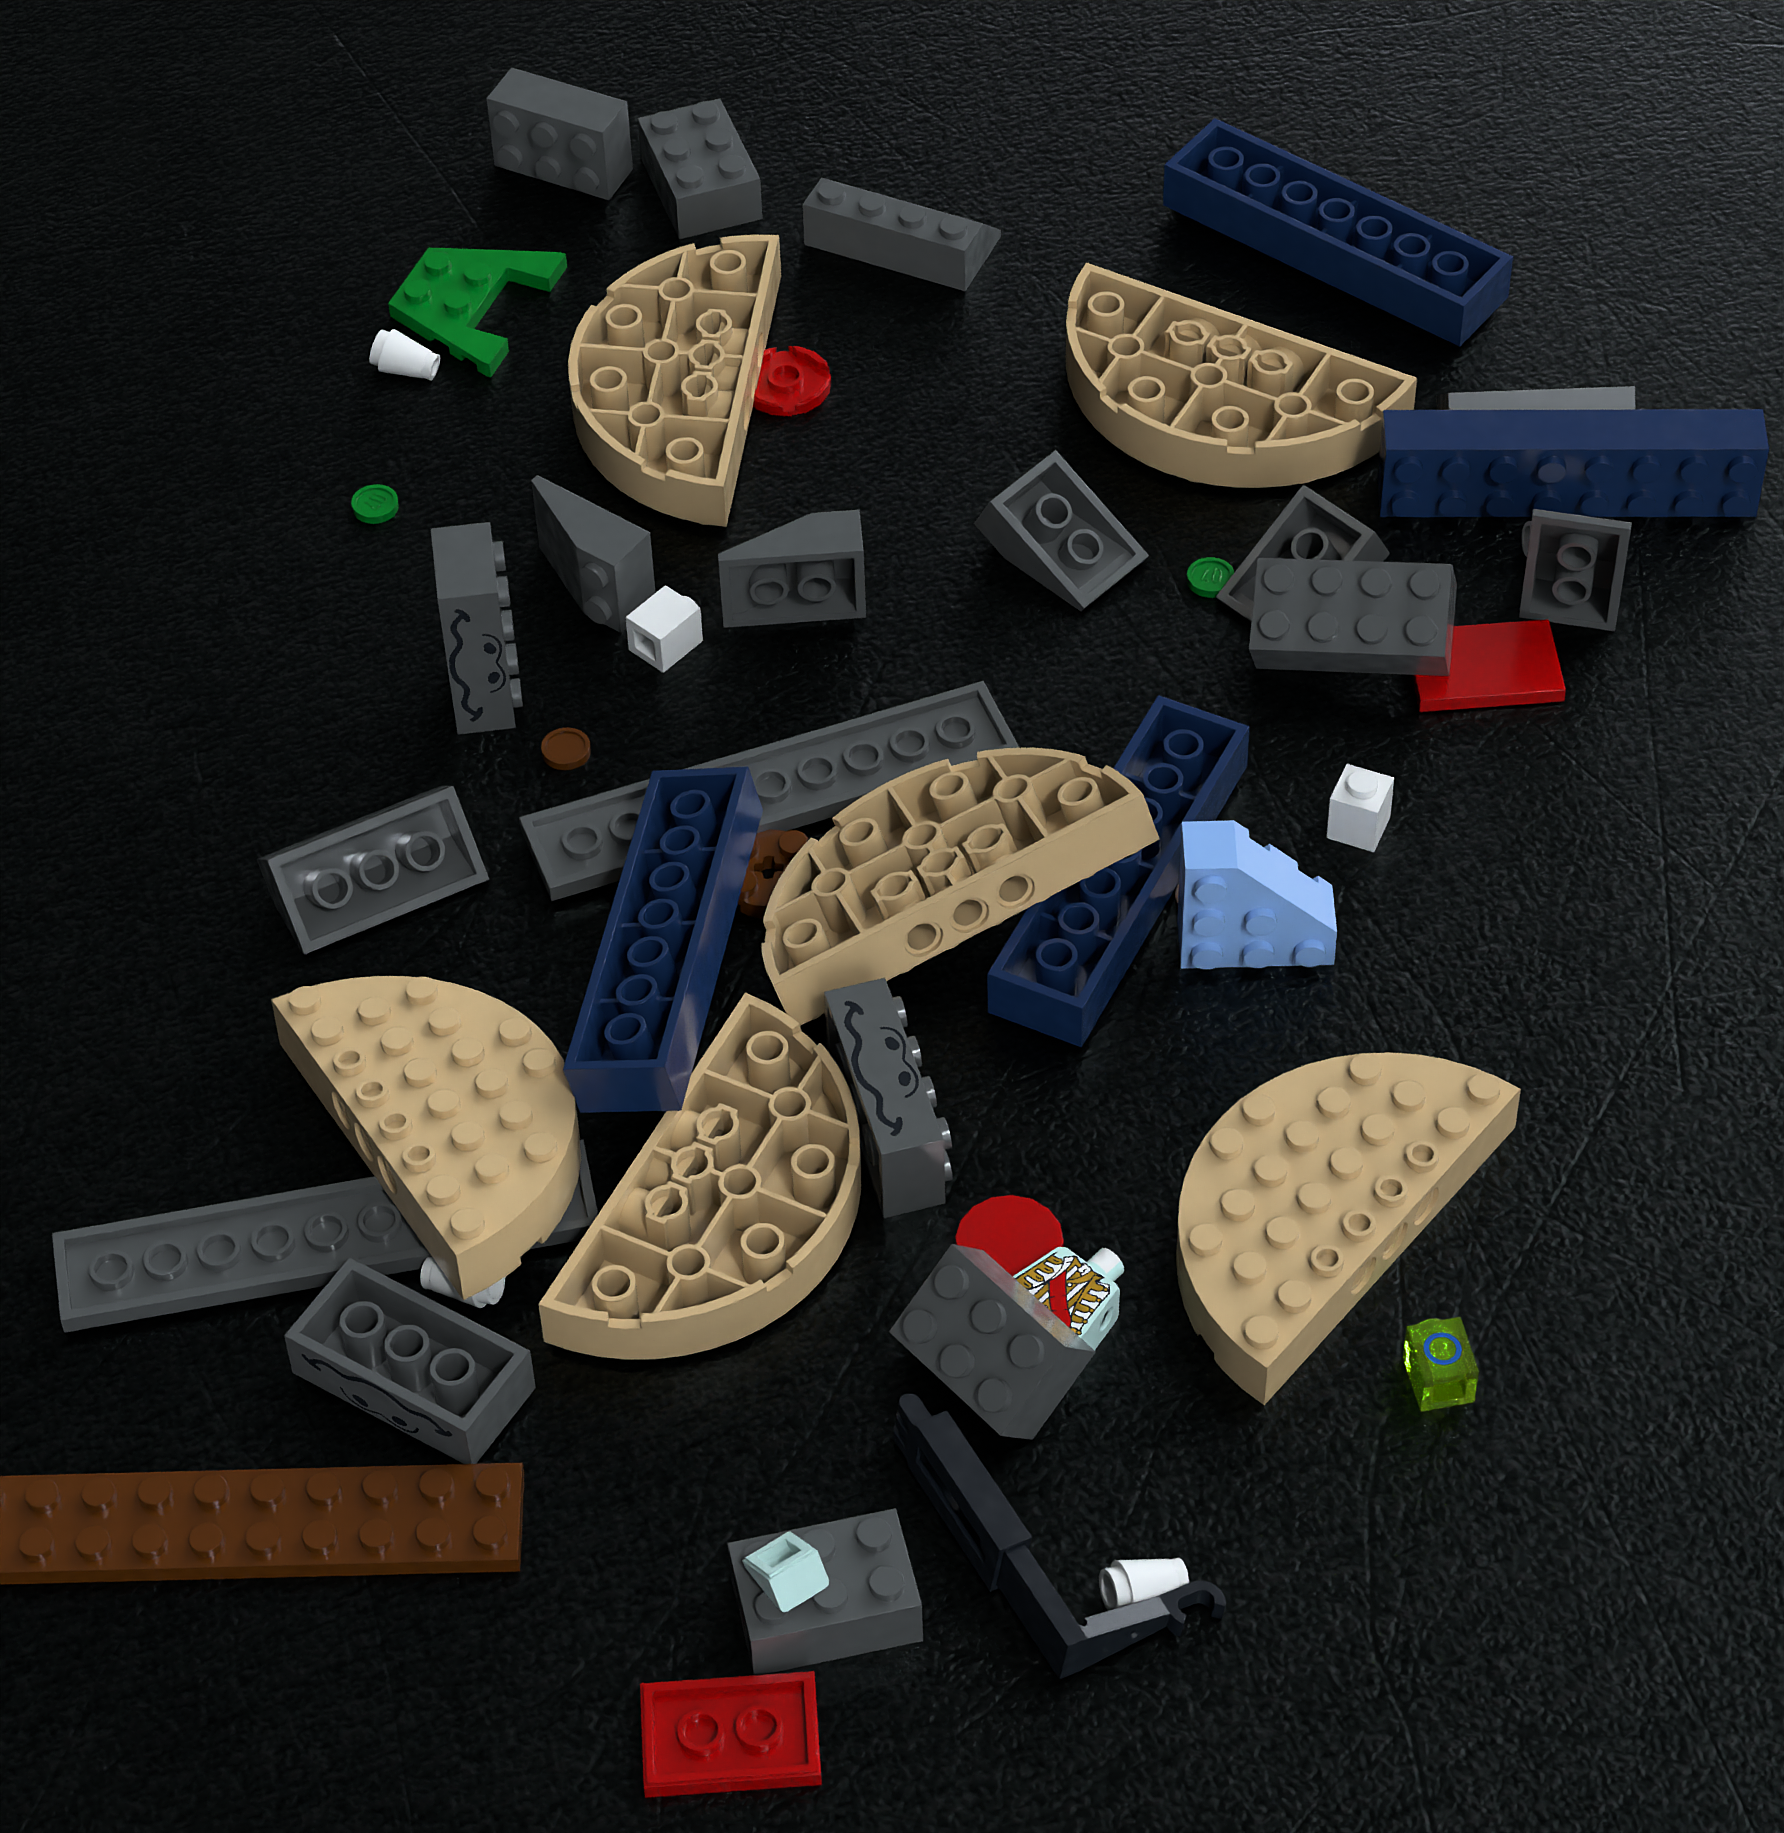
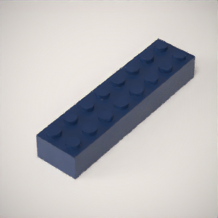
M1216 118L1164 165L1163 206L1459 347L1509 296L1513 256Z
M1763 409L1383 410L1377 474L1380 517H1532L1533 509L1588 517H1757L1769 452Z
M1158 695L1113 769L1129 779L1144 795L1160 840L1142 848L1133 855H1129L1096 872L1093 876L1082 879L1055 893L1045 901L1027 908L987 973L988 1013L1073 1045L1083 1046L1179 883L1182 822L1215 821L1245 771L1248 760L1249 726Z
M749 767L652 771L563 1067L580 1113L682 1110L763 812Z

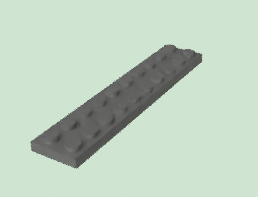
M984 681L685 769L749 767L763 808L757 831L759 833L769 829L788 831L834 817L844 808L879 786L926 765L949 759L951 766L977 760V752L1019 748L986 684ZM650 779L519 817L521 832L551 901L620 880Z
M580 1140L581 1164L572 1200L561 1221L543 1244L536 1242L530 1249L579 1241L598 1215L584 1140ZM375 1176L52 1233L60 1319L64 1333L326 1286L349 1257L383 1275L421 1269L425 1259L432 1257Z

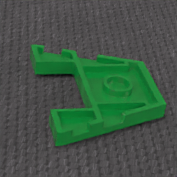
M429 247L389 301L390 317L429 341L437 339L449 347L451 355L461 361L465 358L477 364L478 372L492 377L509 352L508 339L476 330L475 327L508 281L551 292L567 268L566 254L561 252Z

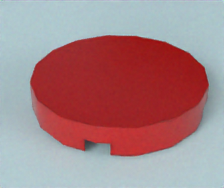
M788 346L789 351L777 352V347L765 349L758 385L754 394L753 407L771 415L792 416L806 413L819 406L830 393L831 376L826 360L816 352L800 346Z
M1015 1195L991 1197L973 1206L961 1219L956 1234V1245L984 1250L1011 1276L1019 1273L1055 1248L1064 1247L1061 1225L1053 1213L1033 1199Z

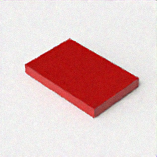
M1549 619L1454 626L1450 676L1412 675L1419 712L1563 702L1566 693Z
M814 1671L640 1683L645 1798L822 1785Z

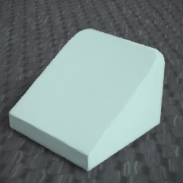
M791 1531L742 1560L747 1571L773 1604L782 1612H788L829 1585V1579L818 1551Z

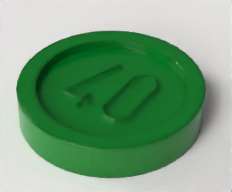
M380 484L368 485L359 489L353 495L351 501L355 517L369 524L388 521L395 516L399 509L396 492L392 488Z
M1206 557L1198 559L1188 568V587L1199 596L1216 598L1217 594L1234 574V569L1228 562L1220 558Z

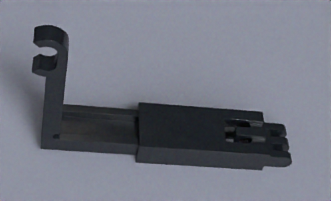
M914 1394L901 1396L895 1420L896 1425L894 1426L893 1439L907 1459L908 1468L989 1591L1001 1590L1059 1680L1077 1673L1165 1627L1180 1637L1186 1614H1183L1180 1610L1193 1604L1201 1603L1206 1605L1210 1609L1212 1617L1222 1620L1226 1606L1225 1596L1222 1591L1210 1582L1194 1581L1159 1596L1084 1618L1083 1626L1079 1625L1030 1553L1031 1535L949 1413L944 1411L931 1416L918 1396Z

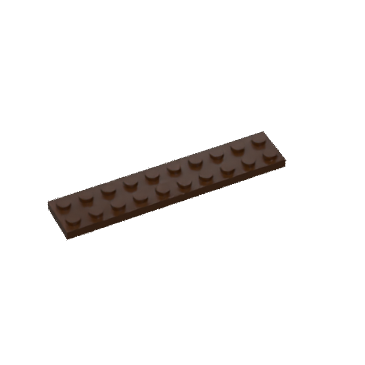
M523 1463L0 1476V1585L520 1571L524 1496Z

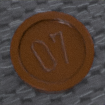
M575 728L556 729L547 734L541 744L542 757L545 763L557 770L576 769L582 766L591 754L589 738L584 732Z

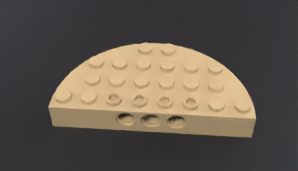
M779 235L720 238V245L696 249L694 243L660 254L643 262L613 282L607 288V296L597 306L591 305L580 321L571 343L568 359L570 394L576 433L583 450L597 470L616 488L637 502L679 519L702 525L727 527L753 408L754 394L758 385L763 354L767 344L781 279Z
M1086 263L1077 276L1070 292L1066 319V370L1070 388L1082 413L1098 432L1127 455L1149 467L1187 479L1190 482L1236 488H1266L1305 484L1332 476L1358 465L1380 451L1383 410H1414L1416 377L1098 266Z
M1043 748L985 750L977 752V760L951 766L949 759H945L899 776L865 794L832 818L835 826L819 841L810 838L790 861L770 896L763 919L766 936L765 943H761L765 969L786 1014L800 1023V1026L815 1020L825 1013V991L885 978L888 981L899 974L908 972L920 963L956 947L959 943L1002 923L1005 919L1036 903L1045 901L1055 893L1082 879L1093 876L1096 872L1129 855H1133L1142 848L1160 840L1144 795L1129 779L1107 765L1101 769L1088 764L1085 756Z
M372 976L349 978L314 986L299 987L290 993L271 999L280 1045L463 1300L489 1288L521 1265V1256L536 1242L543 1244L548 1239L567 1210L578 1182L581 1164L580 1133L575 1096L572 1094L563 1071L564 1060L552 1041L535 1023L503 1001L483 992L455 983L434 980L429 977Z
M748 993L743 995L691 1073L682 1110L666 1111L538 1304L544 1342L569 1351L625 1360L661 1359L707 1351L737 1341L772 1323L802 1301L826 1276L839 1258L850 1236L858 1212L861 1195L860 1131L855 1103L839 1066L821 1043L816 1045L801 1031L800 1023L768 1002Z
M1362 1053L1310 1063L1283 1073L1254 1089L1224 1113L1204 1137L1185 1175L1179 1201L1176 1253L1178 1284L1185 1310L1196 1334H1201L1207 1345L1214 1352V1360L1220 1368L1244 1391L1265 1405L1512 1132L1516 1125L1521 1089L1497 1076L1446 1059L1418 1054Z

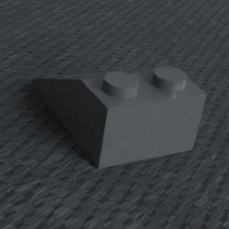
M1056 450L992 499L974 523L1007 561L1081 612L1149 556Z
M539 475L535 476L531 482L539 548L582 612L594 622L604 624L622 633L627 628L626 616L656 593L650 532Z
M1302 485L1217 594L1216 598L1240 616L1252 622L1258 558L1383 562L1390 553L1375 531L1305 485Z
M1533 509L1519 618L1533 620L1549 619V622L1615 631L1632 523Z
M860 510L810 513L718 554L724 628L866 618L864 550Z

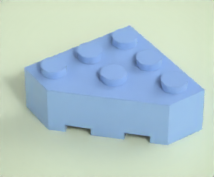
M1234 820L1182 822L1177 915L1181 969L1334 965L1337 927L1333 888L1330 883L1319 876L1311 879L1300 872L1295 860L1271 844L1262 847L1249 838L1248 829Z

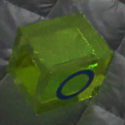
M1461 1317L1445 1320L1431 1318L1421 1321L1416 1325L1407 1326L1403 1359L1420 1411L1474 1402L1479 1370Z

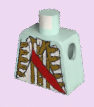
M1057 1247L1013 1276L1093 1350L1098 1347L1119 1316L1120 1289L1114 1281L1123 1274L1124 1266L1119 1257L1109 1249L1101 1248L1086 1262L1068 1248Z

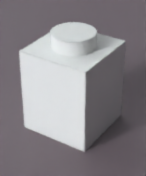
M666 585L626 616L629 650L663 673L703 641L700 607L691 598L681 596Z
M1346 764L1330 798L1327 838L1374 852L1390 819L1394 777Z

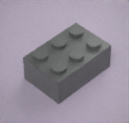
M512 67L487 97L495 166L606 200L611 199L633 170L627 101Z
M721 99L703 101L694 105L637 118L641 160L679 239L763 219L760 177Z
M955 1244L950 1245L889 1331L1000 1436L1033 1440L1096 1353L1095 1350L984 1250Z
M896 1508L728 1543L731 1581L754 1675H765L923 1641L922 1604ZM791 1531L818 1551L829 1579V1585L788 1612H782L773 1604L747 1571L742 1560Z

